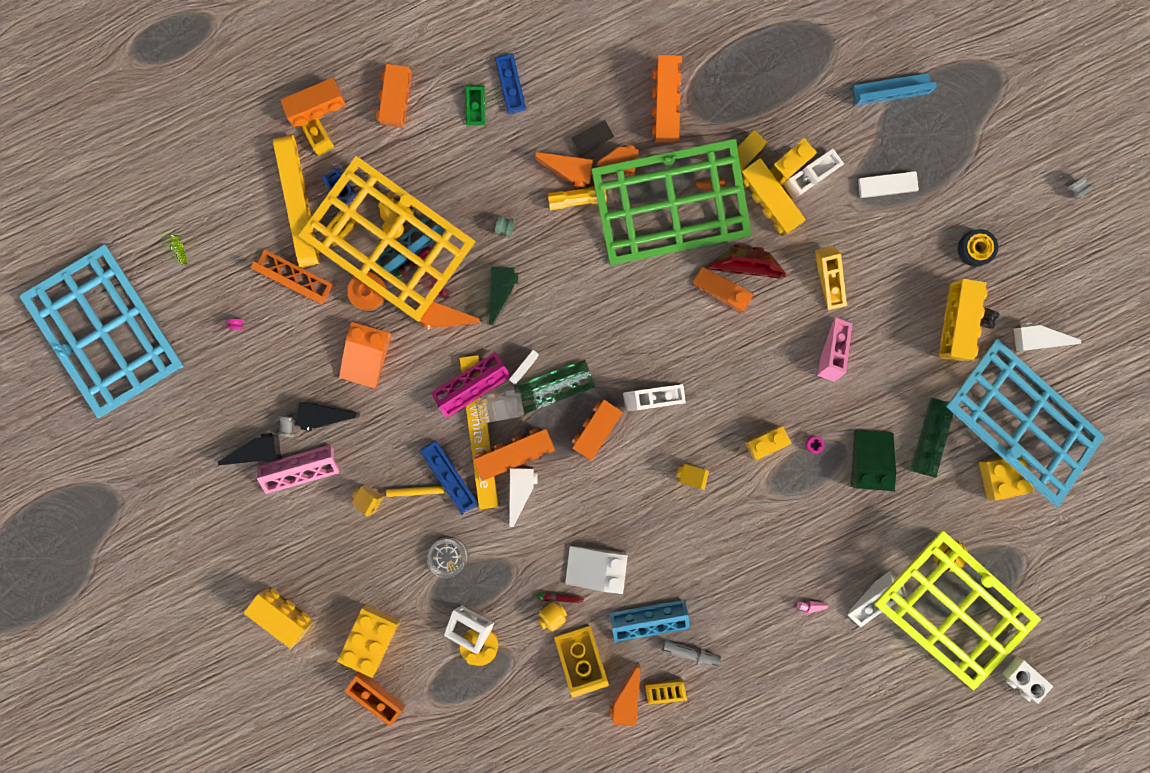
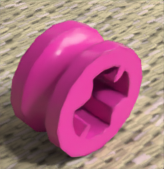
M226 319V322H228L226 329H244L242 327L244 320Z
M812 436L807 439L806 448L809 452L817 454L823 451L825 444L822 438ZM816 439V442L820 443V446L816 447V450H813L814 447H811L810 445L811 443H814V440Z

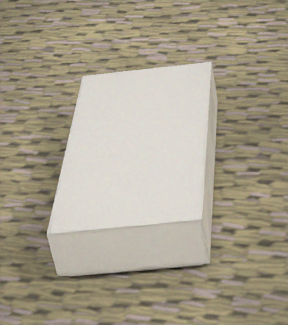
M532 350L509 380L517 384L539 357V354Z

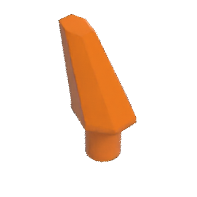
M724 178L719 180L720 188L727 185ZM711 179L695 182L698 189L713 190Z

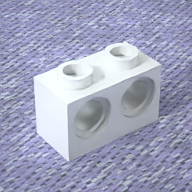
M1017 656L1002 672L1007 678L1005 681L1014 689L1018 687L1021 690L1020 695L1029 702L1033 700L1039 704L1053 688V685L1027 662ZM1021 671V676L1018 679H1016L1017 673ZM1036 684L1035 690L1031 691L1032 685Z

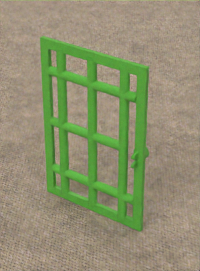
M736 139L591 169L610 266L752 236ZM729 148L730 156L715 159L714 151ZM707 153L708 161L624 177L623 170L660 162H663L666 166H671L674 164L675 159ZM732 164L735 186L720 189L717 166ZM709 168L713 190L675 198L672 176ZM616 172V180L602 182V174ZM664 178L668 200L630 207L626 185ZM619 187L623 209L608 212L604 190ZM736 193L740 215L725 218L722 196ZM714 198L718 220L680 227L678 205ZM669 207L673 229L636 237L632 215ZM624 217L628 238L613 241L609 220ZM742 224V230L728 233L727 225ZM718 227L720 229V235L683 242L682 235ZM675 237L676 244L638 251L637 244ZM630 246L631 253L616 256L615 249Z

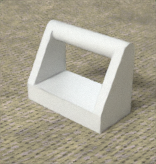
M460 606L453 610L444 636L478 654L490 634L494 622L464 606ZM458 621L480 633L476 644L453 632Z

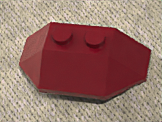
M734 245V247H730L707 266V270L776 279L786 277L785 271L771 253L764 251V248L753 247V250L745 249L744 245Z

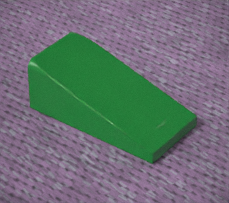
M465 86L466 125H486L485 86Z

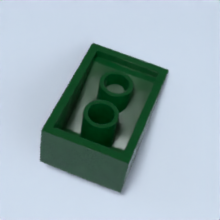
M854 430L850 487L895 491L896 461L894 433Z

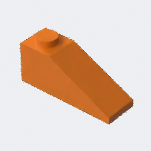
M540 152L535 153V158L538 162L570 184H574V187L585 188L590 186L593 160Z
M704 267L700 269L692 282L695 286L739 313L744 312L754 294Z
M432 302L421 317L420 322H422V327L432 330L433 327L445 328L480 324L481 319Z
M635 663L616 695L613 706H610L609 718H612L614 725L636 726L640 682L639 663Z

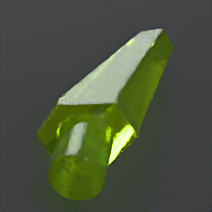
M171 235L172 244L169 247L179 263L187 265L183 245L179 242V235Z

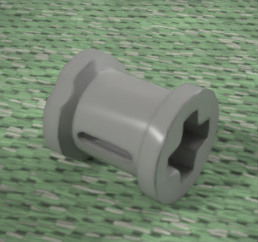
M279 416L280 428L277 436L294 437L293 427L296 418Z

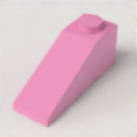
M834 318L819 360L817 376L835 382L846 373L852 323Z

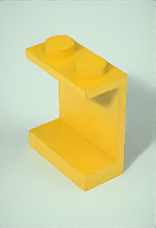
M803 138L779 159L770 171L779 184L783 185L808 163L817 152Z

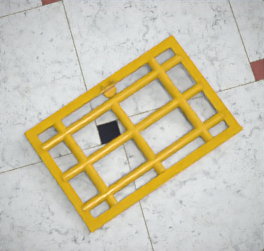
M355 156L298 235L418 322L476 242L357 156ZM358 167L370 175L366 182L354 174ZM351 180L361 187V190L348 206L339 200L337 196L348 181ZM376 181H379L401 197L400 202L404 207L412 205L446 229L443 235H439L375 189L373 185ZM368 193L399 215L387 233L355 211ZM333 204L344 213L332 230H329L319 221ZM350 217L382 239L369 258L338 236ZM405 220L437 242L425 260L393 239ZM314 228L326 236L322 243L310 235ZM452 235L464 242L461 249L448 241ZM332 242L364 263L360 270L329 249ZM388 244L419 266L407 285L375 263ZM444 247L453 253L455 257L442 274L431 266V263ZM372 269L402 292L396 297L366 275L368 271ZM428 272L438 281L426 298L414 291L413 288L424 273ZM408 296L421 304L417 310H414L404 302Z

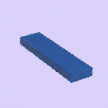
M436 440L419 451L461 515L478 504Z

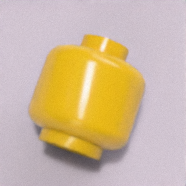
M551 602L539 611L540 618L538 622L543 629L547 628L549 631H554L566 622L565 617L567 614L560 603Z

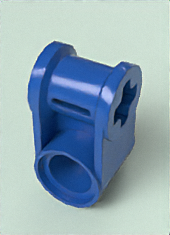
M335 165L332 171L326 175L322 174L321 178L329 189L332 190L343 173ZM347 183L342 191L348 189V194L341 197L340 192L337 196L343 203H350L355 198L354 190Z

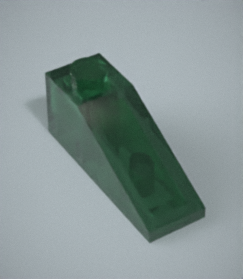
M491 267L490 326L495 325L515 289V284H518L519 273H515V268Z

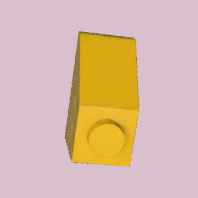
M683 463L682 467H678L676 477L679 478L678 482L705 490L709 470Z
M363 485L355 489L352 498H354L352 504L368 517L376 512L384 496Z

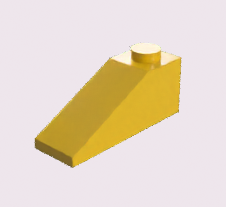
M834 246L815 250L817 270L827 309L831 310L847 306L841 253Z

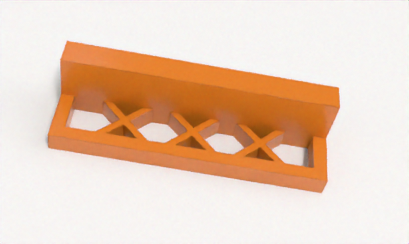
M265 249L258 263L253 261L250 267L322 305L333 286L328 281ZM266 257H272L276 266L270 268L263 266ZM288 265L291 267L292 275L285 277L282 275L280 267ZM307 275L309 283L300 285L297 276ZM323 283L327 285L322 295L316 293L315 284Z

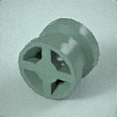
M500 215L497 220L495 234L502 233L510 238L515 219H505L504 216Z

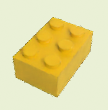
M269 588L257 594L244 612L247 617L290 649L302 639L314 623L310 620L311 617L307 613L298 611L294 603L289 600L285 601L280 597L278 591Z
M365 605L358 615L337 662L373 678L401 620L369 605Z

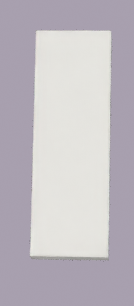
M917 172L858 179L860 198L917 192L919 190Z

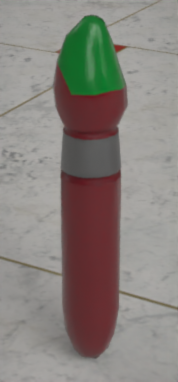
M431 248L423 249L417 256L424 259L430 253ZM409 260L403 267L397 270L394 276L396 278L403 277L416 264Z
M548 592L537 595L538 599L542 601L551 600L569 603H581L584 601L583 597L577 595L550 594Z

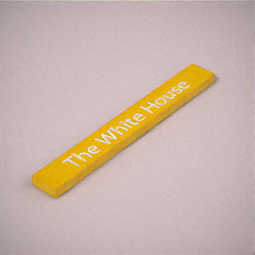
M479 355L459 358L461 373L480 362ZM475 372L471 378L477 377L480 372ZM484 395L466 406L473 459L476 458V453L486 450V453L491 451ZM474 465L479 510L499 507L495 476L481 481Z

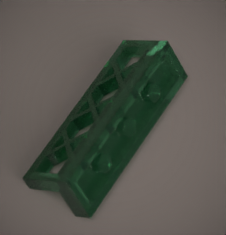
M585 360L514 386L517 399L524 414L595 388ZM588 378L590 383L579 385L581 380ZM562 387H570V389L566 392L560 391ZM552 393L550 398H542L544 394ZM535 400L533 404L525 407V401Z
M930 398L911 467L912 472L937 477L954 414L946 407L950 401Z

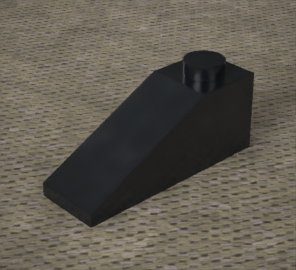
M300 402L295 425L301 426V430L312 431V428H320L358 418L360 413Z
M272 433L261 434V438H254L218 461V466L281 459L279 436H273Z

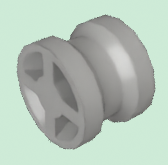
M1085 175L1067 186L1069 190L1074 192L1075 199L1084 196L1093 189V186L1086 182L1087 178Z

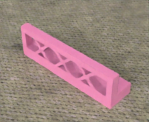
M332 445L257 466V480L265 494L339 473V468L334 460ZM327 464H331L332 466L331 469L327 470L321 468L322 466ZM306 470L314 471L310 475L303 474ZM289 475L295 476V479L293 480H287L284 478L285 476ZM271 480L277 482L272 486L266 484V482Z

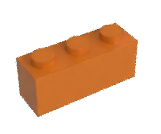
M386 64V69L382 70L381 79L384 83L383 89L379 91L381 105L376 111V118L382 126L404 129L412 75L410 68L407 66Z
M334 77L280 99L287 119L293 127L302 126L306 122L321 118L325 114L338 111L346 106Z
M605 400L602 403L597 402L592 410L595 412L591 419L587 417L582 425L585 429L581 435L577 433L571 442L574 444L572 447L574 450L591 461L623 414L621 410Z
M358 672L344 691L390 727L406 706L369 676Z

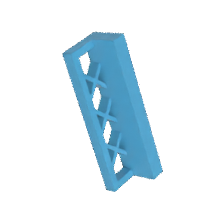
M929 73L854 85L852 91L855 106L930 94L937 88L936 82H930Z
M426 217L421 222L426 225L431 219ZM439 224L432 228L441 236L446 231ZM413 227L397 241L400 244L408 245L407 249L417 255L432 244L434 240L423 233L420 239L412 243V234L415 232L423 233L418 228ZM389 246L381 253L376 263L389 273L394 274L409 259L403 254H396V249ZM385 256H393L392 261L385 266L380 262Z
M685 600L609 613L614 642L690 629ZM685 620V623L675 624L678 621ZM664 624L663 627H656L657 625ZM626 631L624 634L617 635V632Z

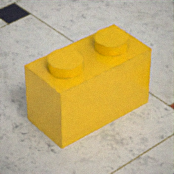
M777 426L745 441L754 460H758L792 444L783 426Z

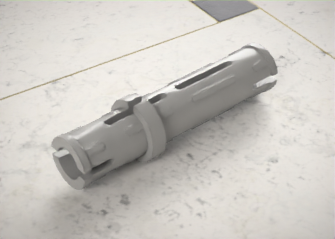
M668 640L664 642L662 652L696 661L700 665L703 663L716 668L720 666V655L705 652V649L698 650Z

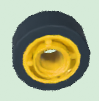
M977 229L968 232L961 238L958 243V254L967 265L978 267L994 260L998 253L999 245L993 233L988 230ZM976 244H979V245H980V247H981V251H980V252H977V251H976V249H975V245H976Z

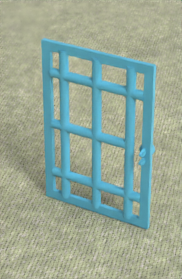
M105 244L19 296L98 419L184 366ZM102 256L111 267L105 272L97 261ZM90 264L97 276L78 287L71 275ZM113 275H116L135 305L130 310L109 280ZM65 280L72 292L52 303L45 290ZM100 283H103L122 315L104 326L83 295ZM37 295L45 306L40 311L32 300ZM75 298L96 329L79 341L75 339L57 309ZM138 313L141 314L160 345L153 348L133 316ZM49 314L51 315L69 345L60 344L44 317ZM125 321L128 322L147 352L127 364L108 334L109 331ZM99 337L102 338L121 368L103 380L82 350L84 346ZM73 351L95 384L88 388L69 358ZM163 351H165L172 362L167 367H165L158 356ZM151 359L159 372L140 383L133 370ZM126 375L133 388L114 399L107 386ZM99 391L107 402L102 407L94 397V394Z
M999 339L994 340L993 344L946 406L1056 507L1061 505L1105 437ZM998 351L1009 360L1007 364L996 355ZM990 361L1002 370L992 384L981 375ZM1014 366L1043 391L1041 395L1012 370ZM1007 376L1035 401L1027 415L1022 413L998 391ZM976 381L987 390L977 405L966 396ZM992 397L998 400L1021 421L1012 436L983 411ZM1048 397L1077 422L1075 426L1046 401ZM960 402L972 411L970 415L958 406ZM1041 407L1069 432L1061 446L1056 444L1032 422ZM979 417L1011 448L1006 450L976 422V419ZM1027 428L1056 453L1046 468L1018 443ZM1082 428L1093 437L1091 441L1080 432ZM1075 439L1086 447L1077 462L1066 453ZM1021 456L1041 474L1040 478L1038 479L1016 458ZM1061 460L1072 468L1064 483L1060 482L1052 474ZM1047 481L1058 490L1056 494L1045 485Z

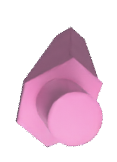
M814 601L797 603V609L803 610L804 614L825 610L829 606L828 603Z

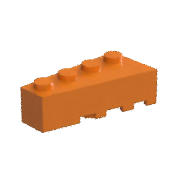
M658 55L656 68H652V79H656L655 87H652V98H655V106H652V117H655V125L651 127V136H655V142L677 143L679 140L680 111H678V108H680L681 94L678 92V89H680L681 82L679 67L682 63V55Z
M539 427L529 430V435L522 437L520 434L511 438V443L504 445L502 442L493 446L494 450L486 453V450L476 453V458L472 460L481 481L501 474L509 468L512 469L520 466L527 460L539 458L543 453L555 451L547 430H539Z

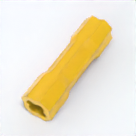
M595 186L573 191L548 193L550 210L598 203ZM604 190L605 200L607 202L606 190Z

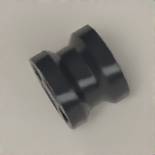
M984 308L985 312L980 321V326L994 329L996 325L995 320L999 318L1000 313Z

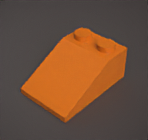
M351 322L345 342L339 378L376 389L392 334Z

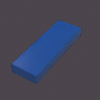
M513 53L495 57L508 114L527 110Z

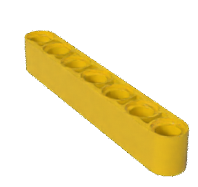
M293 135L274 138L273 145L298 264L300 267L320 264L319 251L298 236L311 219V212L295 138ZM313 230L310 235L316 238Z

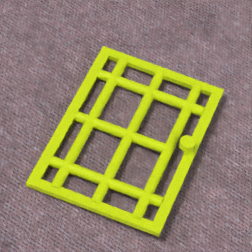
M943 530L938 533L873 603L973 691L1041 621L1032 610ZM943 542L952 549L948 556L938 548ZM934 554L942 562L926 578L918 569ZM960 556L982 576L981 583L985 587L993 586L1014 607L1008 611L960 568L954 560ZM948 567L973 589L958 606L933 584ZM913 576L921 585L905 600L897 591ZM926 590L930 591L952 611L937 628L912 606ZM979 595L1003 616L989 633L964 612ZM890 598L900 606L896 611H893L886 605ZM906 612L932 633L927 639L901 618ZM1020 612L1029 618L1025 624L1016 618ZM958 617L983 638L968 655L943 634ZM1011 623L1018 631L1002 646L995 638ZM937 640H940L962 660L958 666L933 645ZM990 644L997 653L982 668L974 660ZM968 666L977 673L973 679L964 672Z

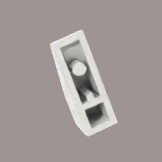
M1032 322L1020 324L1021 328L1014 329L1016 351L1081 344L1080 339L1041 325L1033 326Z
M683 384L623 393L626 412L686 403Z
M510 468L509 527H514L534 488V484L538 483V472H534V468Z
M890 570L876 580L849 610L847 615L862 627L882 613L873 603L897 579V576ZM904 585L897 591L902 598L906 596ZM890 598L886 605L891 607L896 602Z

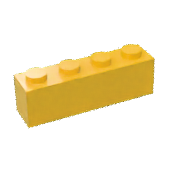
M761 158L741 172L744 187H748L752 192L751 197L756 203H760L763 207L764 215L768 219L771 218L774 222L773 226L779 234L782 233L785 236L806 220Z

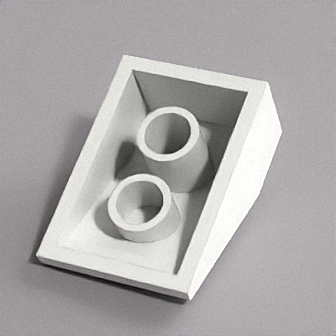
M570 546L565 584L602 592L623 594L627 552Z

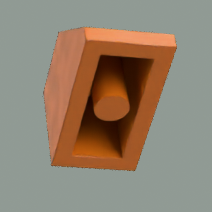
M632 145L620 146L599 160L597 167L635 160L638 157L639 150L635 149ZM635 168L623 170L624 175L634 176Z

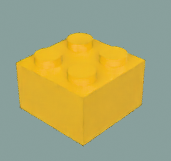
M1021 456L1016 458L1028 469L1025 459ZM1002 457L979 461L987 499L996 501L1033 493L1032 485Z

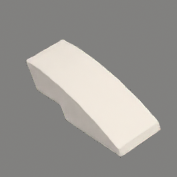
M832 149L787 180L783 186L794 200L844 165L835 150Z

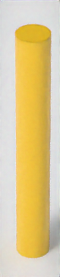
M443 486L386 489L387 497L444 493Z

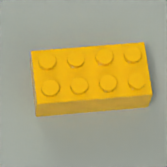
M961 279L950 283L938 358L970 361L974 360L979 350L977 340L982 331L980 321L985 312L983 302L988 293L986 288L987 282Z

